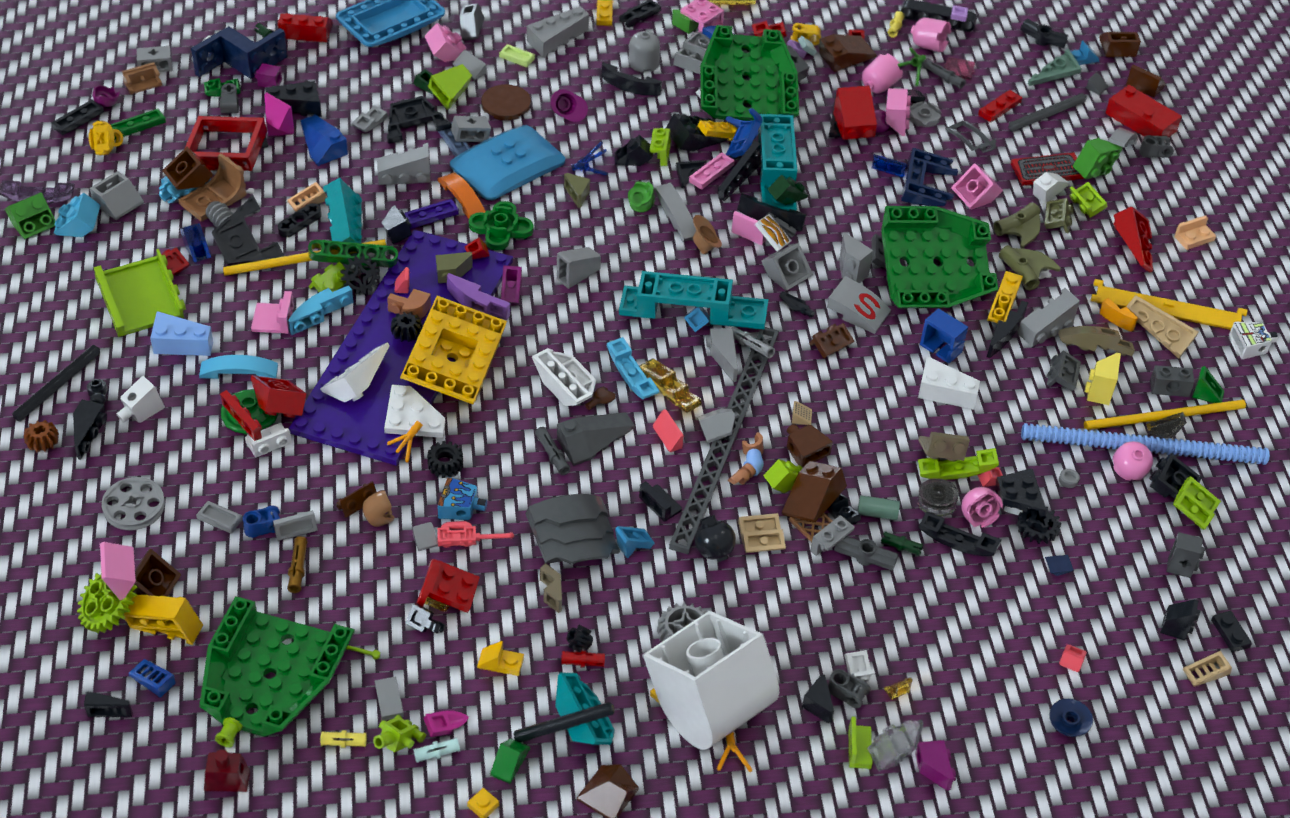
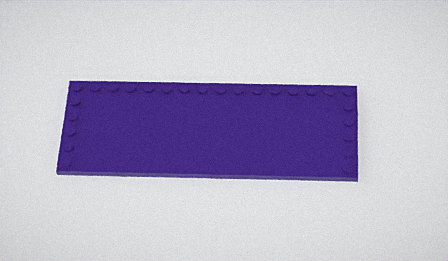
M413 230L412 235L409 236L398 254L397 264L389 268L305 401L302 416L297 415L288 428L290 434L397 466L407 449L408 442L399 453H396V449L403 440L387 445L388 441L402 436L400 434L384 433L392 385L411 386L431 405L438 392L400 378L417 339H411L410 342L407 340L401 342L400 339L394 338L390 326L392 318H395L396 314L388 311L387 298L390 293L408 298L412 290L416 289L431 294V307L436 296L459 303L448 291L447 283H438L435 255L466 252L464 247L467 245L466 243ZM488 250L490 256L473 259V267L461 278L481 285V292L494 296L502 282L503 265L511 266L513 256ZM408 267L410 279L409 292L395 293V280ZM430 307L429 311L427 312V314L425 315V317H423V318L421 319L422 327H423V325H424V323H425V321H426V318H427V316H428V314H429V312H430V310H431V307ZM387 342L390 346L369 387L362 392L363 396L356 401L351 399L343 402L320 390L326 383L344 373L348 367L359 362L369 352ZM447 358L451 362L456 361L454 358Z

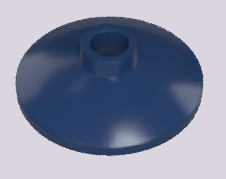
M1061 699L1055 702L1050 709V722L1063 735L1080 737L1088 733L1093 725L1091 711L1078 700Z

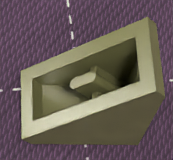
M565 173L564 187L578 208L582 207L590 193V179Z

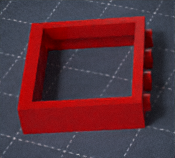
M198 116L185 148H190L210 170H218V155L223 154L229 157L236 165L241 166L243 171H252L267 133L264 118ZM204 131L253 133L245 153L196 152Z

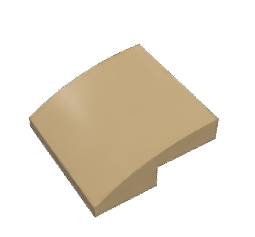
M778 513L738 518L745 553L786 549Z

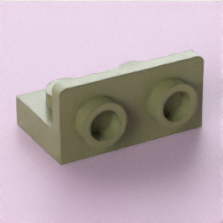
M1067 198L1047 201L1044 222L1046 229L1063 226L1065 233H1069L1070 226H1072L1071 215L1073 214L1072 204L1069 205Z

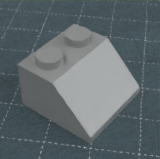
M847 233L843 234L839 256L841 277L844 278L846 276L861 283L869 276L873 250Z

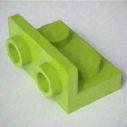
M654 128L650 153H657V159H660L661 166H667L671 148L670 129Z

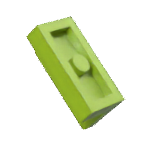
M851 716L848 729L849 768L871 769V726H857L856 717Z

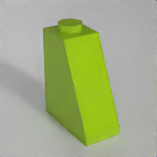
M461 64L432 75L428 87L448 110L466 90L472 74Z

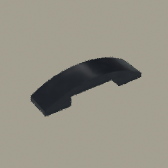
M605 62L602 63L601 77L612 86L637 95H661L662 81L648 76L643 80L618 72L617 66Z
M743 193L740 196L737 209L758 221L768 213L774 215V218H779L787 223L788 227L795 228L796 231L803 230L807 215L792 209L787 211L760 202L758 198Z
M926 512L918 527L941 544L972 555L994 556L1002 539L986 533H982L979 537L945 524V518Z

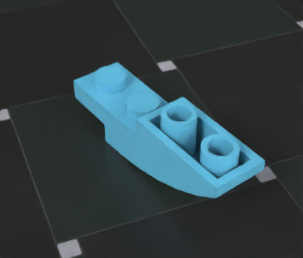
M348 285L334 292L327 288L306 300L288 319L290 334L294 335L324 322V315L353 303V293L350 286Z

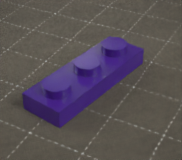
M448 199L405 212L404 214L409 219L412 225L410 229L459 215V209L452 199Z

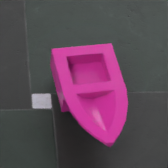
M456 711L429 713L423 718L430 737L451 734L454 729L461 727L469 719L467 715Z

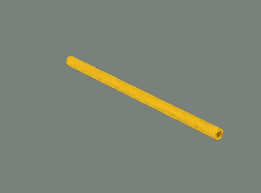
M385 239L363 243L386 246ZM332 250L331 253H332V254H338L339 251H338V250ZM355 251L349 252V254L357 253ZM307 252L223 267L224 276L313 260L310 259Z
M1242 399L1084 421V428L1093 430L1245 409L1246 402Z

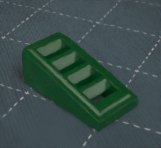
M424 69L415 76L413 84L434 95L428 87L433 74Z

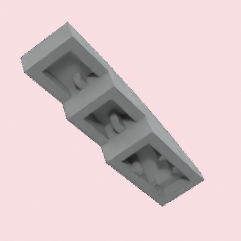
M671 183L656 186L654 188L666 217L670 218L674 230H678L682 242L692 240L696 228L693 218L680 195Z

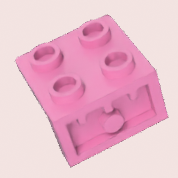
M694 0L680 10V13L699 23V32H702L703 27L723 25L724 10L708 0Z
M284 291L283 299L280 298L279 304L257 303L251 331L288 334V319L294 310L292 291Z

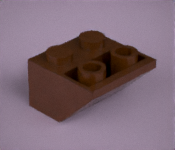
M1105 32L1099 36L1106 57H1137L1141 43L1138 32Z

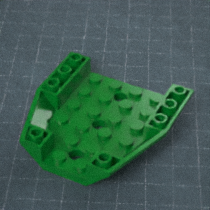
M716 25L700 65L701 109L714 119L724 120L729 116L738 120L752 121L754 117L749 113L750 108H753L759 114L799 116L798 72L780 30L764 29L761 37L732 34V26ZM742 49H748L749 53L743 52ZM742 76H748L750 80H745ZM748 103L751 107L746 108L743 104Z
M937 206L885 207L881 233L890 298L898 308H950L999 290L996 273H990L986 250V244L991 240L989 223ZM900 259H904L907 262V266H902ZM933 259L939 260L941 266H936ZM967 259L972 260L974 266H969L967 264Z
M235 596L208 645L200 707L222 725L225 718L238 720L243 726L241 731L265 737L282 731L330 683L355 629L334 624L331 632L257 612L255 601ZM286 639H292V640H294V641H293L292 643H290V644H283V643H282V642H283L284 640H286ZM268 673L276 674V676L271 679L265 678V675ZM250 708L258 709L256 713H247V710Z

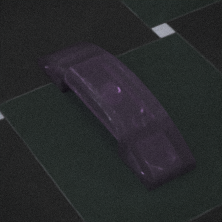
M2 180L0 195L19 202L42 192L47 204H53L72 198L75 185L74 183H56L55 188L21 186L20 181Z

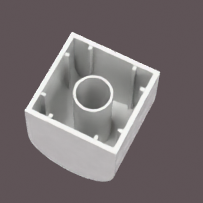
M712 611L706 612L643 654L657 698L668 720L686 741L702 750L709 749L773 704L779 696L778 680L763 634Z

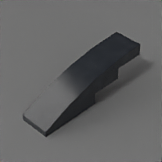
M1021 300L1018 311L1010 310L1006 322L998 320L989 345L988 358L999 352L1012 339L1020 326L1021 320L1025 316L1028 302Z

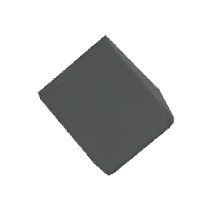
M1096 72L1089 78L1086 88L1101 95L1108 88V85L1100 74Z

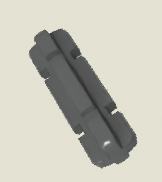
M768 213L789 238L795 235V228L788 227L787 223L779 218H774L773 214Z

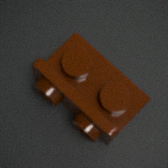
M842 323L838 326L836 324L831 325L824 333L820 331L812 336L813 340L809 342L810 347L816 345L822 357L826 358L855 341L845 324Z

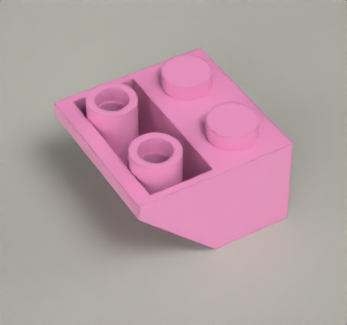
M436 23L425 35L433 55L444 62L456 60L461 52L467 49L461 41V36L456 32H451L445 25L442 26Z
M888 88L886 123L900 135L905 136L906 129H909L911 96H908V89Z

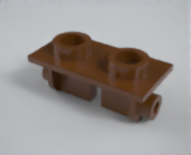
M373 481L363 484V487L342 499H338L336 507L339 510L342 509L345 518L362 509L363 502L370 495L377 492Z

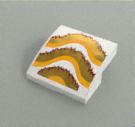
M770 214L754 224L777 252L792 241Z

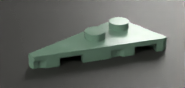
M1066 49L1062 56H1057L1054 61L1044 66L1039 74L1035 73L1029 79L1028 85L1032 86L1080 74L1082 68L1070 50Z

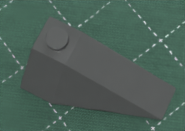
M626 412L576 417L557 424V440L572 465L575 466L593 459L596 453L608 448L611 442L619 440L634 429L635 425Z

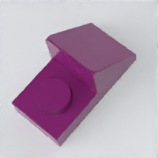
M503 265L501 300L519 304L520 288L522 287V267Z

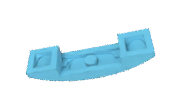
M623 337L607 343L606 346L616 368L630 389L638 397L645 399L660 392L651 377L647 378L631 355L632 349Z
M250 355L218 356L201 362L199 378L219 379V374H256V376L277 378L278 363Z

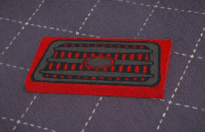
M1074 152L1011 160V166L1021 186L1033 185L1034 181L1045 172L1056 173L1066 181L1085 179L1073 167L1077 159Z

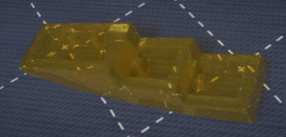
M653 358L639 365L647 378L651 377L659 391L686 413L702 405L701 398L689 392L688 385L677 379L676 372Z

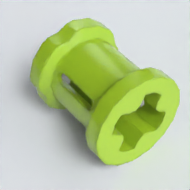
M225 718L223 721L224 726L221 732L216 734L215 741L224 747L230 748L235 743L234 738L237 732H240L243 726L234 718Z

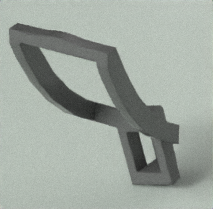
M963 120L945 128L947 132L962 140L971 151L980 148L985 153L996 148V139L989 140L977 127ZM963 125L978 134L984 140V143L974 147L969 140L954 129Z

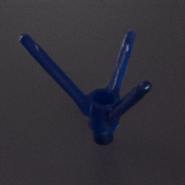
M600 141L585 157L572 164V170L591 171L607 176L608 172L591 168L588 163L607 152V149H604L591 156L603 142Z

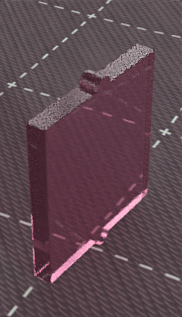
M948 57L944 68L954 71L957 76L963 79L971 80L972 74L975 72V62Z

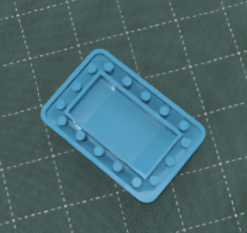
M365 0L337 12L336 19L363 45L373 47L401 38L435 22L445 15V9L435 0Z
M522 125L500 133L466 150L450 161V167L484 199L495 200L565 164L566 159L561 152L536 130L528 125Z

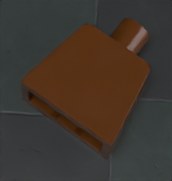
M792 424L787 428V433L789 434L787 449L798 465L804 467L809 461L817 462L831 454L833 441L814 426L807 425L800 429L796 424Z

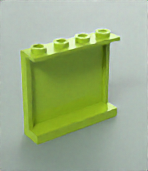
M156 249L157 256L103 271L101 265L93 267L96 281L118 337L153 327L157 311L184 318L183 310H186L183 299L179 300L178 295H180L178 286L177 284L173 285L171 269L167 270V259L165 255H161L159 249Z

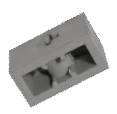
M170 46L136 48L138 66L154 62L159 72L173 71Z
M454 116L451 131L456 142H483L489 139L491 127L486 116Z

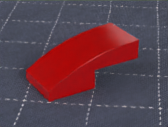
M767 21L752 24L754 36L762 37L764 29L780 30L783 37L787 36L783 22L768 25Z

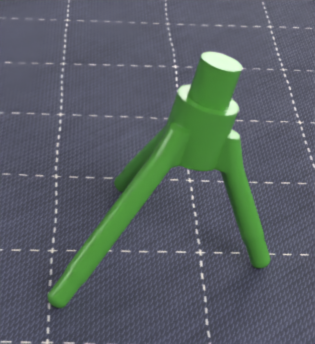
M910 48L909 50L915 57L910 61L898 64V66L902 67L909 64L917 66L915 85L918 86L921 66L926 56L919 55L913 48Z

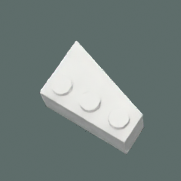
M927 356L918 398L974 410L980 381Z

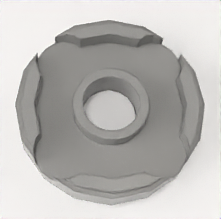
M917 102L910 106V121L922 127H932L940 122L941 110L936 105Z

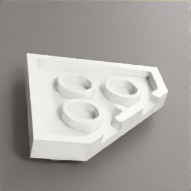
M392 385L384 433L407 434L414 423L419 421L423 426L415 436L443 438L445 417L411 386Z

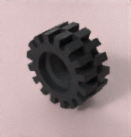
M442 441L441 445L437 442L436 447L432 445L427 455L428 469L432 474L435 473L437 477L439 475H442V478H445V475L452 477V474L456 476L463 467L461 447L458 448L456 443L452 445L451 441L446 444V441ZM442 457L452 458V460L448 462L439 461V459Z

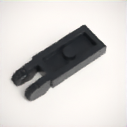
M647 0L623 13L619 17V21L625 23L626 27L631 28L636 23L661 12V6L653 0Z

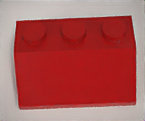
M281 13L278 20V29L284 30L285 39L327 43L333 25V20L322 16Z

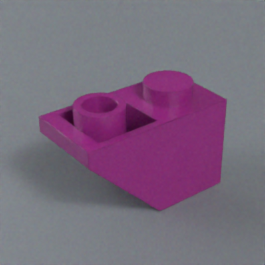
M944 740L918 742L915 757L919 773L943 789L951 790L952 783L956 780V772L954 767L951 768V754L949 748H946Z

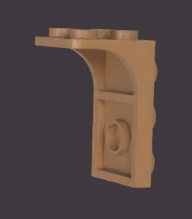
M223 154L218 155L219 167L213 179L179 199V204L201 222L208 218L205 213L206 208L213 201H219L230 206L246 196V184L242 167L236 165L229 157Z

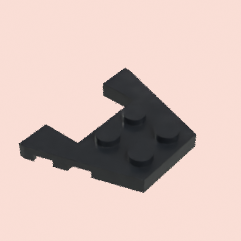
M423 96L391 103L387 141L388 144L402 141L401 128L433 121L438 132L450 129L452 127L451 122L446 120L441 112H437L434 106Z
M254 195L249 197L248 201L237 208V211L211 232L228 266L284 257L278 242L259 249L245 221V218L261 211Z

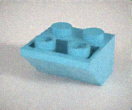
M85 193L78 197L75 196L70 203L62 205L59 209V217L55 222L54 234L72 237L85 236L94 229L100 204Z

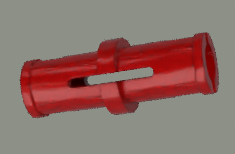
M581 650V652L562 651L561 665H579L581 668H585V666L604 667L605 653H588L586 650Z

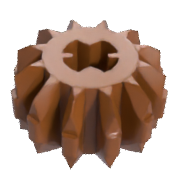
M46 419L43 422L37 420L35 424L29 423V428L24 429V442L30 450H35L37 453L43 450L46 453L48 448L53 449V446L58 444L59 433L53 422L48 423Z

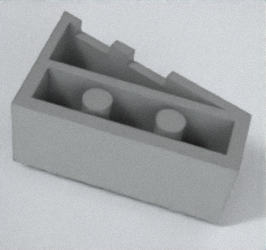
M428 143L423 144V147L417 149L409 148L404 153L398 154L396 152L377 158L379 185L430 183Z
M1066 288L1061 290L1062 294L1055 300L1050 298L1048 300L1049 304L1043 309L1037 308L1021 320L1017 334L1032 347L1043 343L1052 336H1057L1059 330L1074 325L1080 300Z

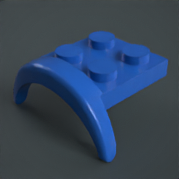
M753 108L749 109V113L754 117L752 121L738 120L729 116L725 119L729 124L738 127L726 152V155L732 159L744 155L759 133L758 129L763 119Z

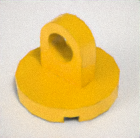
M96 121L92 124L94 126L89 131V144L91 149L95 150L94 153L96 155L110 154L113 147L122 144L123 134L117 129H112L107 121Z

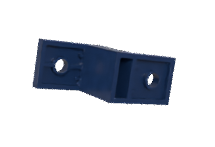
M228 26L191 48L195 74L199 77L225 62L252 79L262 63L275 65L288 57L285 31L281 28L255 43Z

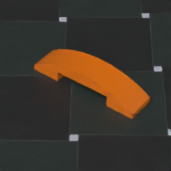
M450 173L438 178V182L446 191L450 190L460 202L463 212L468 218L475 213L486 212L476 193L461 176L456 173Z

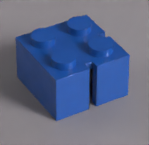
M938 308L925 319L920 345L934 353L946 342L947 344L936 353V356L949 364L962 353L968 326Z

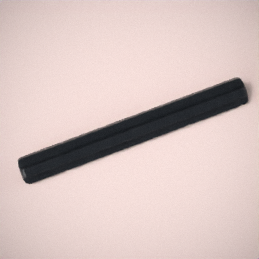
M607 702L515 730L513 733L514 740L521 743L611 716L615 713L614 705L611 702Z

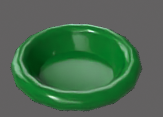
M254 389L242 390L232 394L238 398L242 408L246 407L251 418L258 420L262 427L261 430L270 427L276 421L279 413L275 416L265 414V411L258 405ZM222 406L221 419L225 426L234 432L248 434L226 408Z

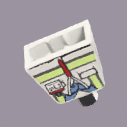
M1234 322L1229 333L1241 359L1266 354L1271 343H1275L1278 340L1276 332H1268L1264 324L1259 322Z

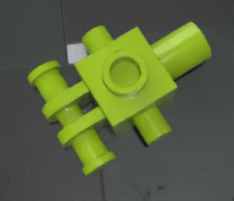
M397 715L394 719L387 722L383 720L379 724V728L382 731L381 734L374 737L373 743L378 749L386 747L393 752H397L406 747L412 748L414 741L411 738L413 737L417 739V742H423L426 738V733L421 732L417 725H412L410 720H404L402 716Z

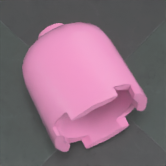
M924 17L912 26L911 34L913 42L917 46L935 52H944L948 44V41H946L947 34L951 33V24L949 22Z
M880 54L863 71L862 81L864 86H870L871 92L875 94L887 91L888 88L893 86L903 76V70L900 71L898 66L899 61L890 54Z

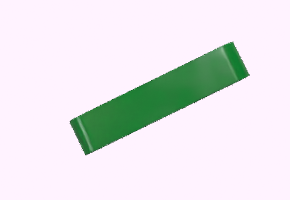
M318 239L312 240L308 245L310 259L318 262H341V264H348V257L354 260V256L349 255L351 251L357 252L358 258H361V255L364 254L366 260L368 258L367 254L374 253L376 256L371 259L370 263L376 262V267L391 268L398 261V251L393 246ZM314 248H319L321 251L319 253H315L312 250ZM332 250H338L339 253H338V254H332L331 251H332ZM390 254L393 255L394 258L387 259L385 256Z

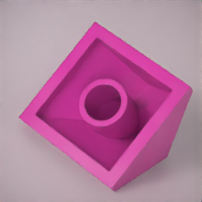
M265 93L268 136L294 134L292 107L269 93Z

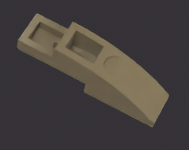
M1076 326L1061 329L1058 332L1060 340L1064 344H1074L1085 351H1095L1097 345L1104 350L1111 349L1116 351V353H1121L1122 356H1133L1135 351L1133 343L1122 340L1119 331L1110 328Z

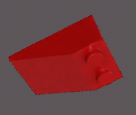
M251 376L258 405L265 411V414L275 416L277 413H282L290 418H295V415L302 416L306 392L289 380Z

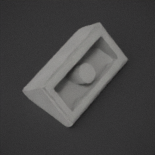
M463 50L453 62V66L463 64L472 74L471 78L473 80L486 74V64L467 50Z

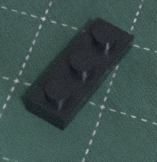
M92 99L51 122L54 130L61 135H65L100 115L104 110L100 104Z

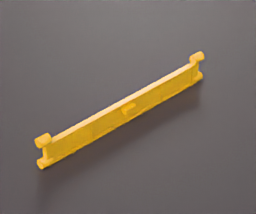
M1094 279L1093 286H1097L1096 295L1092 294L1091 301L1102 304L1103 300L1109 298L1118 307L1124 308L1136 295L1176 319L1231 330L1234 322H1241L1242 316L1247 315V309L1238 308L1237 313L1106 287L1103 286V280Z

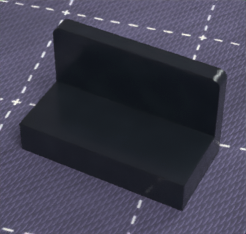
M647 481L640 484L639 498L662 521L665 522L682 511V507L658 484L653 487Z

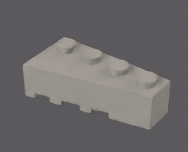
M579 6L527 25V42L544 58L548 52L556 51L559 45H565L569 39H575L589 30V14Z

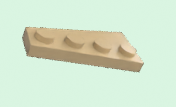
M1136 295L1126 306L1138 317L1137 322L1178 359H1180L1199 333V331Z

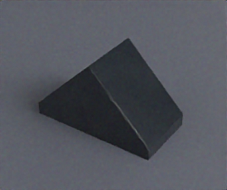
M820 675L804 695L802 708L826 723H832L834 708L826 676Z

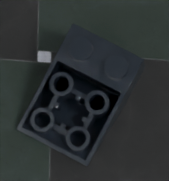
M674 113L665 128L670 129V136L680 150L696 151L727 140V138L705 136L698 128L699 121H713L710 118L705 119L698 116L693 117Z

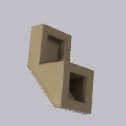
M544 564L540 568V581L547 585L544 589V602L560 613L562 611L561 574L549 565Z

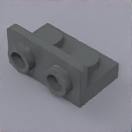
M1063 350L1060 354L1053 356L1050 361L1051 367L1047 374V385L1052 386L1057 382L1072 391L1077 385L1081 361Z

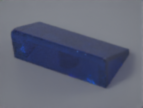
M874 154L872 169L904 178L907 172V163Z

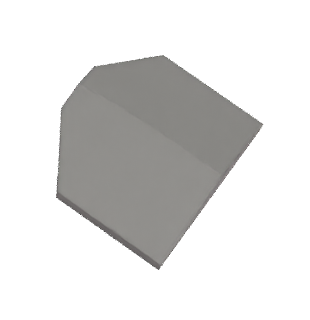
M720 408L697 417L707 443L733 434L735 415L732 409Z

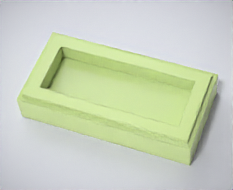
M507 44L499 52V57L528 67L535 59V54Z

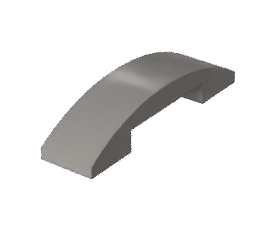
M1119 127L1113 132L1108 142L1121 147H1127L1128 143L1132 145L1137 143L1138 135Z

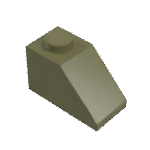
M472 252L435 255L438 283H447L448 273L461 278L473 267Z

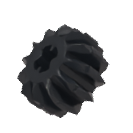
M403 312L402 315L396 314V317L392 318L390 330L395 339H400L401 342L404 340L410 342L411 339L416 340L422 330V322L418 315H413L412 312L409 314Z

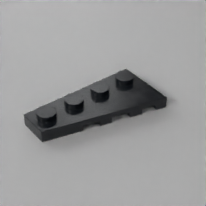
M754 141L719 186L718 196L720 200L725 202L761 165V147L759 142Z

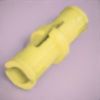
M897 11L894 18L890 21V28L887 33L892 38L897 36L898 31L902 27L903 12Z
M342 730L341 732L322 731L320 743L321 746L331 745L341 746V748H346V746L366 747L367 733H347V730ZM334 738H351L354 740H334Z

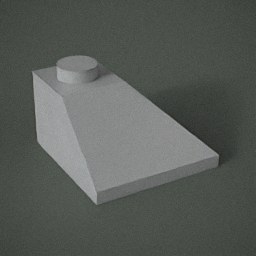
M799 243L775 252L761 260L768 277L785 291L813 275Z

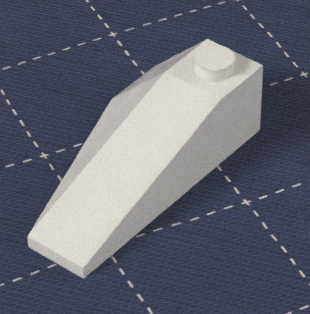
M387 342L369 352L359 362L348 367L344 373L326 383L320 390L343 402L351 399L353 401L360 399L363 396L362 392L369 387L390 346Z

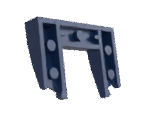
M912 148L908 158V170L901 201L925 206H945L947 200L954 198V194L923 185L925 172L957 176L958 169H953L949 166L953 163V159Z

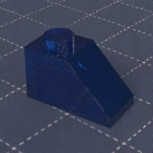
M200 223L180 229L185 247L194 263L211 258Z

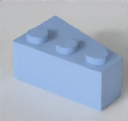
M157 311L150 337L154 354L211 356L213 337L210 326Z

